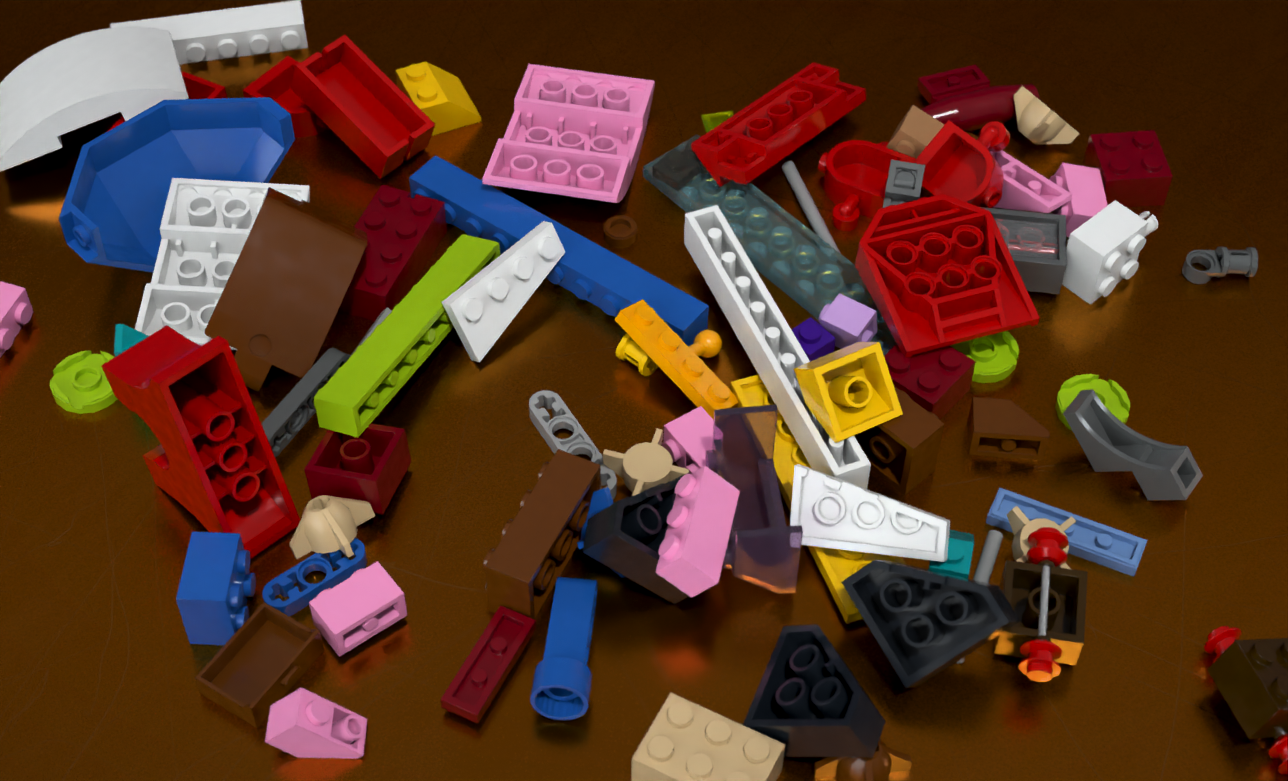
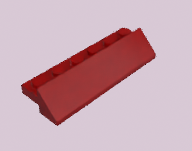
M813 62L692 142L691 148L720 187L730 180H734V182L739 184H747L866 101V89L839 81V69Z

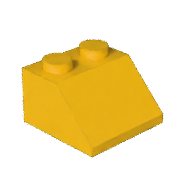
M426 61L395 70L397 87L436 124L432 136L481 122L479 112L457 76Z
M857 342L794 368L805 404L834 442L842 441L903 415L880 342Z

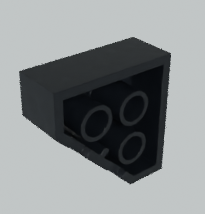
M683 476L644 490L632 497L618 500L589 518L582 551L673 604L689 596L655 572L660 557L658 550L665 538L668 527L667 517L673 508L676 496L675 487Z
M873 560L841 582L905 688L922 685L1021 621L997 585L889 560Z
M818 624L783 626L743 725L785 744L784 757H873L886 721L839 652Z

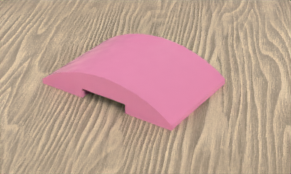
M529 64L514 99V113L504 138H499L483 175L482 184L619 203L630 186L639 159L655 81Z

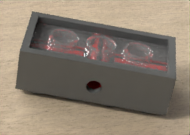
M984 208L993 215L1027 291L1059 294L1067 266L1066 215Z

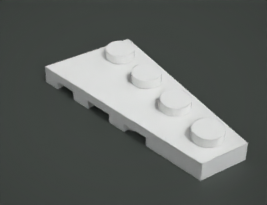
M541 222L441 302L472 361L480 363L565 253L551 222Z
M801 464L794 465L789 543L940 562L947 560L950 520Z

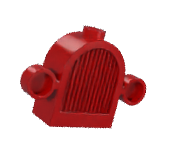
M287 56L243 89L244 98L270 97L291 114L294 136L296 138L319 134L329 127L290 89L295 67L300 62Z
M948 120L913 162L925 165L921 189L929 197L945 194L978 207L992 208L997 205L1002 197L1004 176L1000 164L990 151L998 152L1008 145L1010 134L1006 127L998 121L989 122L983 126L980 136L976 140Z
M864 140L845 141L833 147L829 153L824 152L818 163V171L825 173L823 184L825 194L836 204L832 212V225L840 231H851L858 226L859 214L873 219L877 210L883 208L891 160L913 163L916 158L886 148L889 142L875 144Z

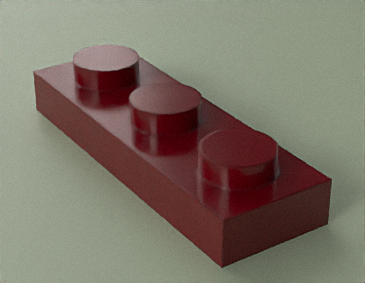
M500 605L442 696V708L478 724L534 634L536 620Z

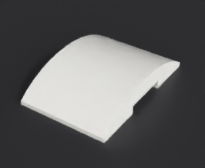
M115 27L95 30L55 43L34 54L16 67L0 83V172L62 148L60 135L121 112L126 122L163 100L188 99V92L170 32L149 27Z
M172 178L159 229L162 239L151 284L146 283L135 330L150 336L168 325L199 345H204L213 338L205 335V328L260 211L268 187L300 202L304 200L310 203V185Z

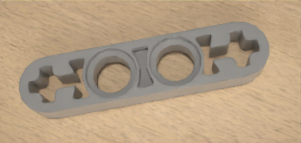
M542 390L533 394L529 399L530 419L555 454L560 449L573 455H588L591 458V462L600 465L601 486L606 485V488L609 487L612 499H614L617 493V477L614 471L603 464L602 454L561 397L550 390ZM546 409H552V419H551V420H550V415H549V413L546 411ZM558 429H568L573 432V435L566 439L557 438L553 434Z

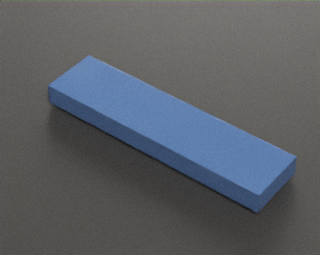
M999 487L987 515V524L1013 533L1007 514L1016 506L1019 507L1030 521L1036 518H1046L1060 526L1072 516L1076 522L1064 531L1069 543L1068 553L1127 575L1135 576L1147 543L1146 539Z

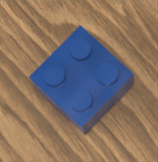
M196 531L191 533L176 596L190 644L225 645L249 619V608L246 604L248 597H253L255 594L256 575L255 573H250V551L244 550L240 533Z

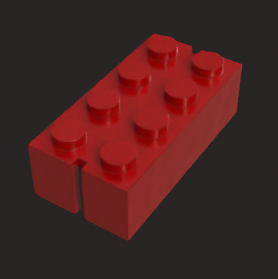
M346 35L324 47L322 54L318 51L295 67L290 89L380 179L402 165L404 159L408 161L428 147L436 124Z

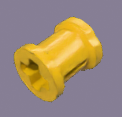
M628 334L623 336L616 348V357L623 361L628 360L637 366L639 372L644 376L654 373L659 366Z

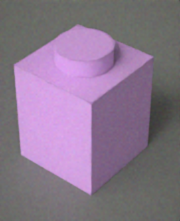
M839 293L831 304L828 303L824 306L819 315V323L836 338L835 346L842 349L857 342H870L877 333V311Z

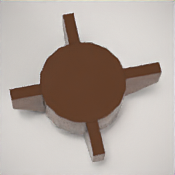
M879 739L873 757H827L816 762L814 765V778L836 776L838 781H888L890 772L910 771L912 759L910 755L887 747Z

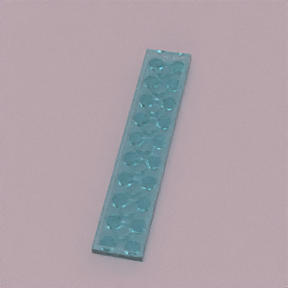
M690 138L643 166V177L687 213L718 205L754 268L819 320V315L824 306L828 303L831 304L840 293L877 311V333L870 342H880L884 356L897 344L855 265L750 182L739 184L734 182V180H730L720 187L693 152L691 143L696 139Z

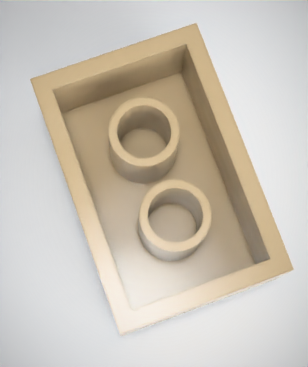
M670 693L632 757L631 781H776L782 771L785 744Z

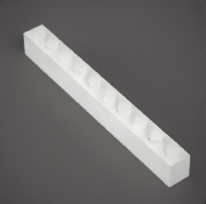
M718 205L686 213L684 244L811 468L867 489L871 463L854 435L842 441L834 442L805 404L794 368L806 364L810 360Z

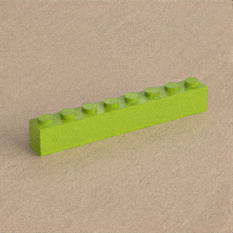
M462 234L447 249L444 255L430 267L423 278L412 287L411 291L394 307L393 311L375 328L363 344L357 347L356 351L343 366L339 367L332 378L317 391L313 398L319 427L359 438L453 329L454 326L441 302L500 256L499 242Z

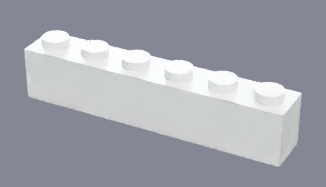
M300 0L111 24V28L149 27L168 30L172 36L180 65L308 48Z

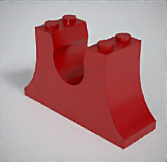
M167 325L101 365L115 397L130 411L140 416L161 443L143 455L155 484L181 503L209 532L240 533L244 550L250 551L251 559L299 525L300 517L226 339L218 335L206 344L199 345Z

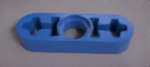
M354 538L350 543L355 558L349 560L347 557L342 558L344 553L341 550L325 554H313L269 581L262 592L264 602L285 615L292 616L308 606L309 602L315 599L323 590L335 587L350 578L355 571L365 568L367 558L364 544L357 538ZM312 571H322L326 574L324 580L319 583L312 584L304 580L306 575ZM295 583H298L299 589H298L297 586L294 587V584H295ZM281 594L283 597L288 596L289 599L282 601L280 598L275 599V596Z

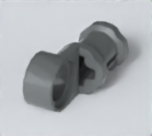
M1218 246L1216 250H1193L1186 256L1182 266V274L1188 281L1196 284H1205L1212 277H1224L1226 274H1244L1245 277H1254L1258 269V253L1256 248L1246 247L1245 250H1228L1227 247ZM1200 263L1207 268V271H1199L1191 264Z

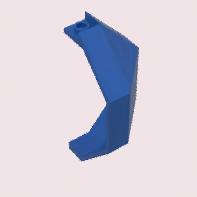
M270 97L163 100L84 144L81 148L59 216L66 244L86 263L154 272L162 239L159 229L172 178L269 183L295 141L291 114Z

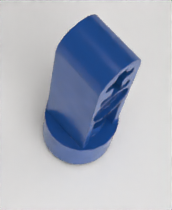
M557 577L544 657L535 668L530 696L532 707L539 714L547 718L572 720L584 715L588 709L592 673L587 665L597 603L598 580Z

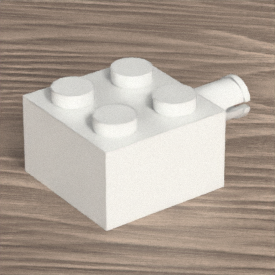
M1113 201L1070 233L1066 248L1067 266L1062 285L1089 304H1092L1101 296H1108L1116 284L1124 278L1126 280L1130 279L1139 267L1137 260L1140 251L1146 243L1145 237L1157 230V218L1151 215L1147 220H1144L1150 215V212L1144 211L1138 216L1118 201Z

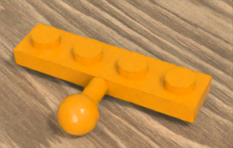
M643 299L620 310L615 321L697 407L702 406L714 421L735 410L738 405L736 396L699 358V356L712 358L720 352L722 340L717 332L709 329L702 330L695 336L693 344L687 346L679 335Z

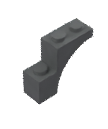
M1093 389L1081 390L1063 413L1094 471H1132L1147 500H1186L1203 476L1188 446L1162 443L1134 431L1117 419L1104 406Z

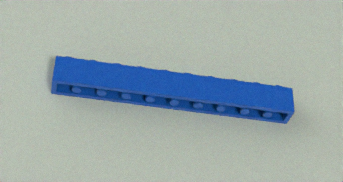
M435 155L409 177L411 198L418 194L443 201L447 224L456 226L469 236L499 242L501 254L541 222H551L565 253L546 278L551 283L558 284L571 291L578 298L601 308L606 314L617 317L620 310L643 299L679 335L687 346L693 344L695 336L700 331L708 329L709 305L491 185L482 184V180Z

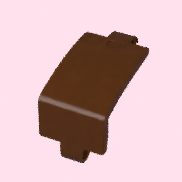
M270 187L266 191L260 211L205 328L206 336L214 339L219 335L228 341L229 346L237 349L234 358L245 385L257 392L260 390L272 365L300 378H303L312 368L367 245L366 232L334 218V214L304 200L300 202Z

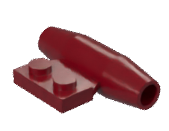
M976 64L918 78L917 89L930 104L920 110L944 125L949 120L965 132L982 129L984 125L992 121L1004 124L1015 119L1016 112L1013 95L1021 86H1024L1039 99L1038 91L1033 84L990 87V80Z

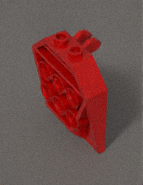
M945 194L923 197L902 204L889 205L877 210L859 242L855 267L905 358H911L914 354L1031 325V327L1038 325L1040 317L996 221L989 210Z

